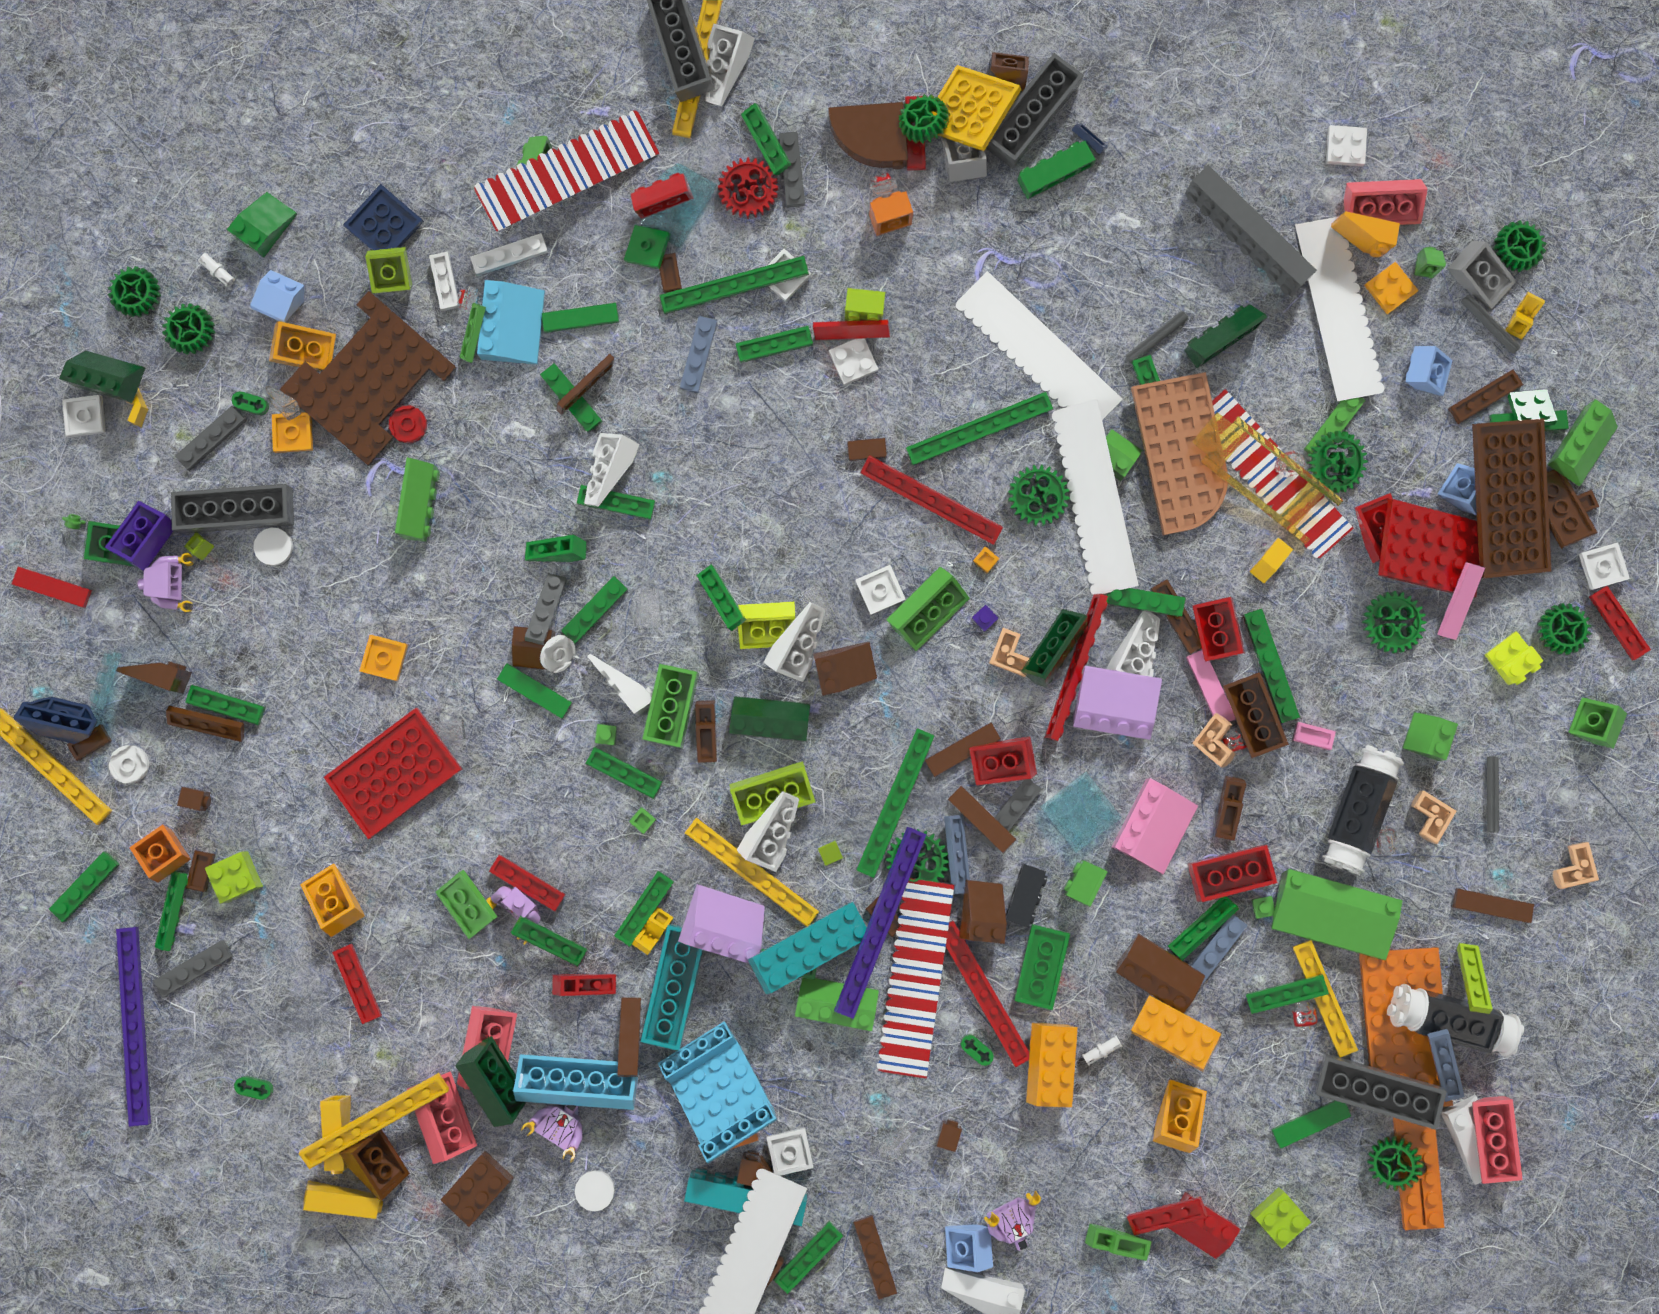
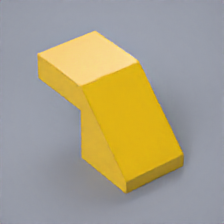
M1527 292L1515 309L1505 330L1522 340L1532 327L1533 318L1544 305L1545 300Z
M138 388L133 403H130L133 404L127 421L142 427L148 408Z
M1277 538L1249 572L1265 584L1293 549L1280 538Z
M657 907L632 945L649 955L674 917Z

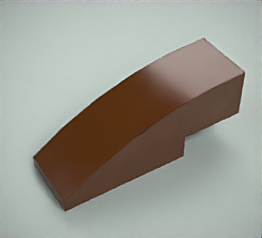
M715 700L696 701L698 763L717 762Z
M1225 776L1217 815L1215 837L1235 841L1246 788L1244 779Z

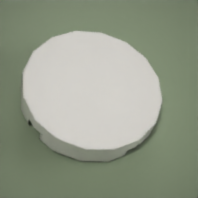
M268 528L257 535L253 548L255 555L261 562L277 566L289 560L290 554L293 551V542L288 533L283 530Z
M564 635L552 637L542 648L540 655L542 666L554 673L564 671L571 664L572 656H575V645L572 640Z
M125 745L119 747L110 757V773L119 782L133 784L144 778L149 770L148 756L143 749L137 746Z
M594 1170L586 1172L576 1183V1200L580 1206L589 1211L604 1209L614 1197V1183L612 1179L603 1171Z

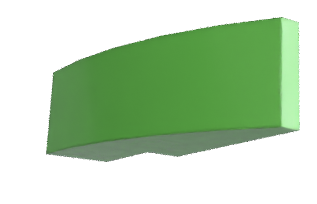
M1089 1224L1085 1243L1092 1248L1144 1261L1148 1259L1152 1243L1150 1240L1095 1224Z

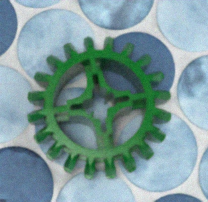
M924 94L922 98L917 96L915 100L910 99V104H904L905 109L900 110L902 115L899 116V127L902 128L903 135H906L909 141L913 140L915 143L920 141L924 144L925 140L931 143L932 138L938 139V134H943V129L947 128V123L949 122V112L945 103L939 97L934 98L932 94L929 97Z
M1521 220L1516 223L1510 222L1497 233V238L1494 239L1496 245L1493 247V250L1498 251L1496 255L1501 258V262L1505 263L1504 266L1506 268L1511 266V271L1516 269L1518 272H1522L1524 269L1527 271L1535 267L1543 259L1542 255L1546 252L1544 247L1547 243L1542 241L1545 235L1540 236L1541 229L1537 231L1534 229L1535 224L1529 226L1528 221L1522 223ZM1510 236V238H1511V239H1510L1511 245L1508 247V245H1507V240H1508V237ZM1530 245L1532 246V254H1531V256H1529V253H1530V251H1529V246H1530Z
M127 266L126 271L120 269L121 274H114L116 279L110 280V283L113 285L107 287L111 291V293L107 294L111 299L110 303L115 306L118 312L120 311L125 316L129 315L134 318L137 315L142 317V312L149 315L148 309L155 310L152 305L154 303L159 304L156 298L161 297V294L157 292L161 290L158 280L145 268L140 269L138 266H134L132 269ZM130 288L136 290L138 296L136 294H133V291Z
M189 303L188 306L181 304V309L174 306L175 312L168 311L170 317H164L167 323L162 324V327L166 329L162 332L166 336L165 341L170 343L169 346L172 349H176L179 353L183 351L186 355L189 352L196 354L197 349L203 352L202 346L209 347L207 341H213L210 335L215 334V331L211 329L215 326L211 321L212 316L208 315V311L202 309L199 305L194 306L192 303ZM199 318L201 321V331L198 330ZM177 327L179 328V338L176 336Z
M1560 603L1558 606H1551V610L1547 609L1544 611L1546 615H1541L1540 619L1543 622L1537 624L1542 627L1537 632L1543 635L1539 640H1545L1544 647L1550 646V651L1554 652L1557 650L1559 655L1563 653L1569 655L1571 652L1577 653L1579 649L1585 647L1584 643L1590 641L1586 636L1592 634L1588 631V628H1591L1592 625H1587L1586 622L1590 618H1584L1585 611L1579 612V607H1572L1570 603L1566 604V606L1564 603ZM1563 614L1569 616L1574 622H1570ZM1570 626L1566 629V631L1559 632L1560 630H1563V627ZM1555 636L1561 637V639L1565 641L1566 644L1557 640Z
M1388 1136L1384 1138L1385 1143L1379 1139L1377 1141L1379 1146L1373 1144L1372 1149L1374 1151H1369L1368 1153L1372 1158L1368 1159L1367 1163L1374 1165L1369 1167L1368 1170L1369 1172H1376L1372 1178L1376 1179L1379 1177V1185H1382L1383 1182L1387 1183L1386 1189L1393 1185V1190L1397 1191L1398 1185H1400L1402 1191H1405L1406 1184L1412 1188L1413 1182L1417 1183L1419 1181L1417 1176H1421L1423 1173L1417 1169L1424 1166L1423 1163L1417 1162L1422 1159V1155L1415 1156L1418 1148L1411 1150L1412 1142L1410 1141L1405 1145V1138L1403 1137L1400 1142H1397V1136H1393L1392 1142ZM1396 1148L1394 1155L1386 1154L1384 1156L1380 1154L1386 1149ZM1403 1152L1410 1158L1412 1166H1409V1163L1403 1160ZM1397 1155H1398V1158H1397V1161H1398L1397 1164H1398V1166L1395 1167L1394 1171H1392V1170H1393V1167H1394V1166H1393V1160H1394V1159L1397 1157ZM1379 1161H1382V1164L1387 1166L1389 1170L1388 1175L1381 1169ZM1399 1171L1404 1173L1405 1171L1410 1172L1404 1178H1394L1395 1174Z

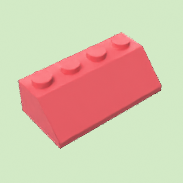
M1421 179L1346 183L1344 210L1400 223V225L1421 224L1428 189Z
M472 1006L463 1054L492 1036L508 1062L517 1013L490 1007ZM459 1073L457 1084L464 1089L470 1090Z
M451 1071L441 1075L449 1087V1092L415 1110L433 1164L449 1160L477 1146Z
M1497 1096L1486 1097L1472 1102L1481 1182L1486 1184L1523 1180L1513 1099Z

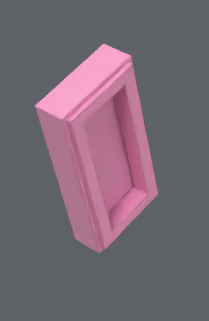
M1297 722L1292 741L1332 750L1336 731Z

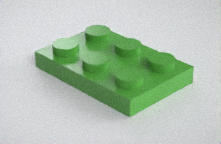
M464 870L457 873L435 892L468 939L474 937L497 918L495 912Z

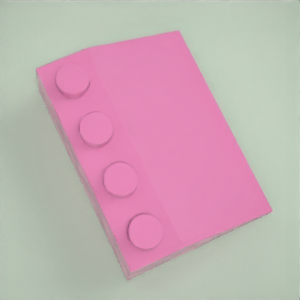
M1148 778L1145 780L1112 848L1164 874L1198 805L1159 782Z

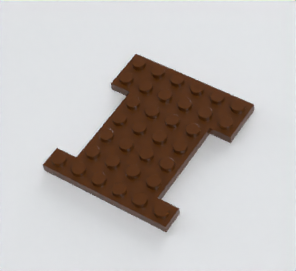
M370 291L356 304L370 319L319 374L305 361L280 388L285 395L368 466L394 438L380 424L421 378L431 370L440 379L445 381L457 368Z

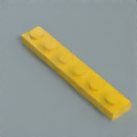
M1312 940L1292 946L1305 978L1320 974L1324 976L1329 994L1316 997L1314 1000L1338 1056L1343 1057L1358 1051Z

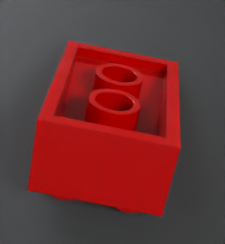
M1391 493L1354 508L1365 548L1373 564L1380 561L1388 500L1393 499Z
M1031 736L969 748L976 785L1032 779L1037 775Z

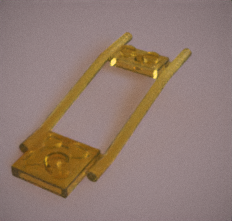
M1216 412L1192 441V443L1207 454L1201 461L1204 465L1304 544L1310 538L1298 530L1296 525H1298L1324 494L1337 506L1343 502V499L1239 416L1233 423H1230ZM1248 434L1308 482L1281 514H1278L1221 468Z

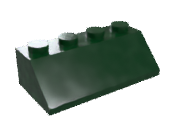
M1250 304L1246 307L1240 306L1233 311V316L1230 318L1225 316L1218 321V326L1215 328L1210 326L1202 332L1203 336L1200 338L1194 337L1188 341V346L1184 351L1198 369L1256 330L1267 318L1266 314Z
M84 351L65 362L59 379L74 387L133 403L146 368Z
M1062 609L1021 672L1036 685L1047 687L1052 682L1058 669L1063 665L1068 654L1073 650L1078 639L1083 635L1084 630L1088 626L1087 616L1082 613Z
M734 696L729 734L807 742L810 704Z
M491 1036L465 1052L455 1066L493 1127L513 1124L526 1102L515 1100L513 1090L516 1074Z

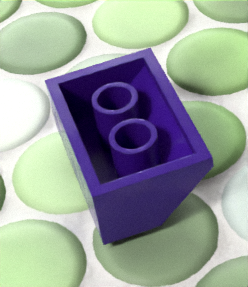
M138 500L105 548L129 564L144 571L172 534V520L160 511Z

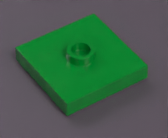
M635 225L624 261L660 269L671 234L667 231Z

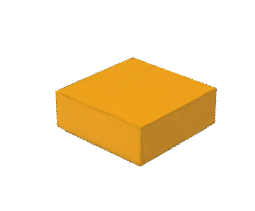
M984 547L972 562L987 574L1000 558Z

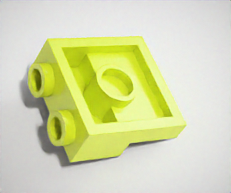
M1517 631L1510 634L1484 654L1508 685L1514 683L1519 685L1526 680L1525 675L1531 672L1532 674L1541 668L1540 663L1543 662V659L1532 646H1528Z

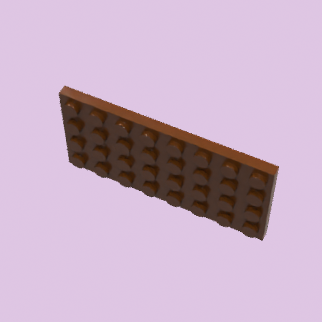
M1544 418L1472 424L1479 566L1485 568L1481 578L1551 572Z

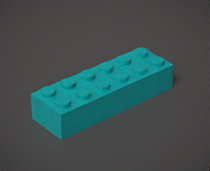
M850 902L747 960L765 994H771L861 943L867 927L854 902Z
M669 924L665 934L641 1042L679 1051L682 1046L703 950L679 942L683 927Z
M696 1168V1170L691 1171L684 1202L741 1213L746 1212L743 1209V1204L746 1201H750L747 1194L754 1189L752 1186L737 1183L738 1176H735L733 1179L721 1172H715L714 1175L707 1173L705 1169ZM807 1194L803 1197L793 1225L802 1226Z

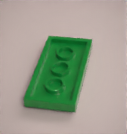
M1031 924L1014 1001L1053 1010L1070 933Z

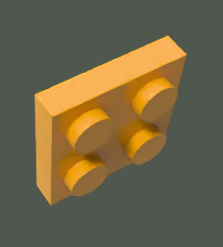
M1396 261L1364 285L1386 314H1389L1419 291Z
M306 412L272 414L273 452L313 451L312 417Z
M369 635L359 671L398 681L408 644Z

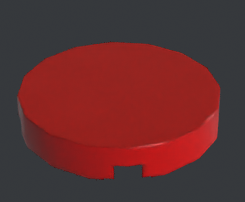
M411 405L401 406L390 416L389 430L398 441L414 443L425 435L427 419L418 408Z

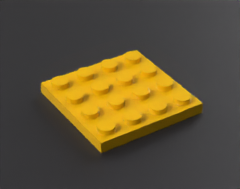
M957 65L938 95L939 99L945 103L949 112L947 128L943 129V134H938V136L985 151L1021 91L1020 85Z

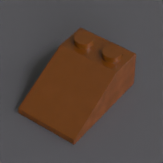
M869 641L813 654L823 696L842 692L877 679Z
M170 661L167 664L159 662L117 667L115 670L165 690L184 694L192 672L186 670V666Z
M966 880L959 938L1005 944L1007 923L1003 884Z
M382 1129L339 1153L348 1168L380 1201L410 1174Z

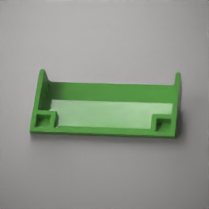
M1287 869L1281 874L1271 929L1386 960L1400 919L1403 900Z

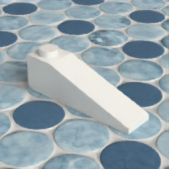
M713 24L708 40L710 56L707 64L715 90L706 93V102L722 107L749 58L754 37L743 31Z
M600 433L593 451L595 463L590 468V472L593 475L592 480L589 481L584 504L598 507L633 462L637 455L638 443L624 435Z
M809 602L772 645L764 663L778 673L803 682L813 663L811 658L812 652L817 646L815 640L817 633L821 630L825 609Z
M1142 611L1112 657L1107 669L1153 677L1154 669H1152L1153 659L1156 657L1154 649L1155 641L1158 640L1160 618L1152 612Z
M591 654L587 656L600 673L607 678L609 684L619 693L618 695L635 715H641L650 707L653 691L649 687L645 689L636 681Z
M782 791L749 829L737 849L745 860L772 871H777L786 855L787 849L785 847L787 839H790V827L795 819L799 802L798 797Z
M1473 1095L1453 1106L1443 1109L1441 1115L1473 1183L1477 1185L1481 1183V1173L1472 1102L1478 1099L1476 1095Z
M946 1267L941 1285L943 1290L984 1314H1020L1025 1292L1021 1283Z

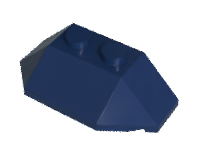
M56 697L22 702L13 717L15 721L38 736L72 744L90 737L98 723L89 705Z

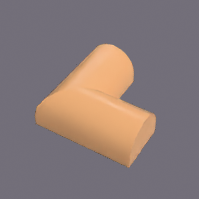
M1002 628L989 664L1026 677L1021 670L1029 658L1014 652L1021 634Z
M1215 713L1192 743L1222 768L1230 764L1235 756V753L1221 742V739L1231 728L1232 724L1223 716Z
M1420 791L1411 804V807L1428 816L1419 835L1433 844H1438L1457 811L1425 791Z
M1589 842L1567 846L1572 866L1553 871V880L1557 888L1564 889L1598 881L1599 878Z

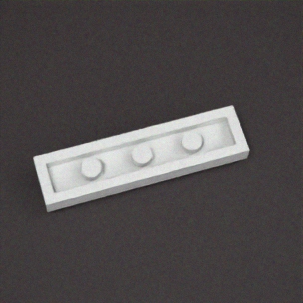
M542 233L471 256L470 258L476 275L480 276L546 254L548 250Z

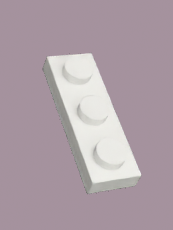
M443 252L429 255L441 311L459 308L460 304L459 302L457 303L459 298L449 253Z

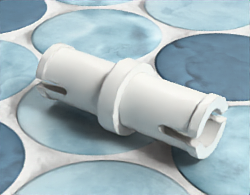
M207 253L200 257L201 259L198 262L210 271L211 276L218 278L226 287H230L233 284L235 278L224 270L222 264L215 262Z
M1114 1036L1103 1044H1097L1096 1048L1082 1054L1088 1066H1090V1064L1103 1057L1107 1058L1108 1054L1123 1046L1117 1036Z

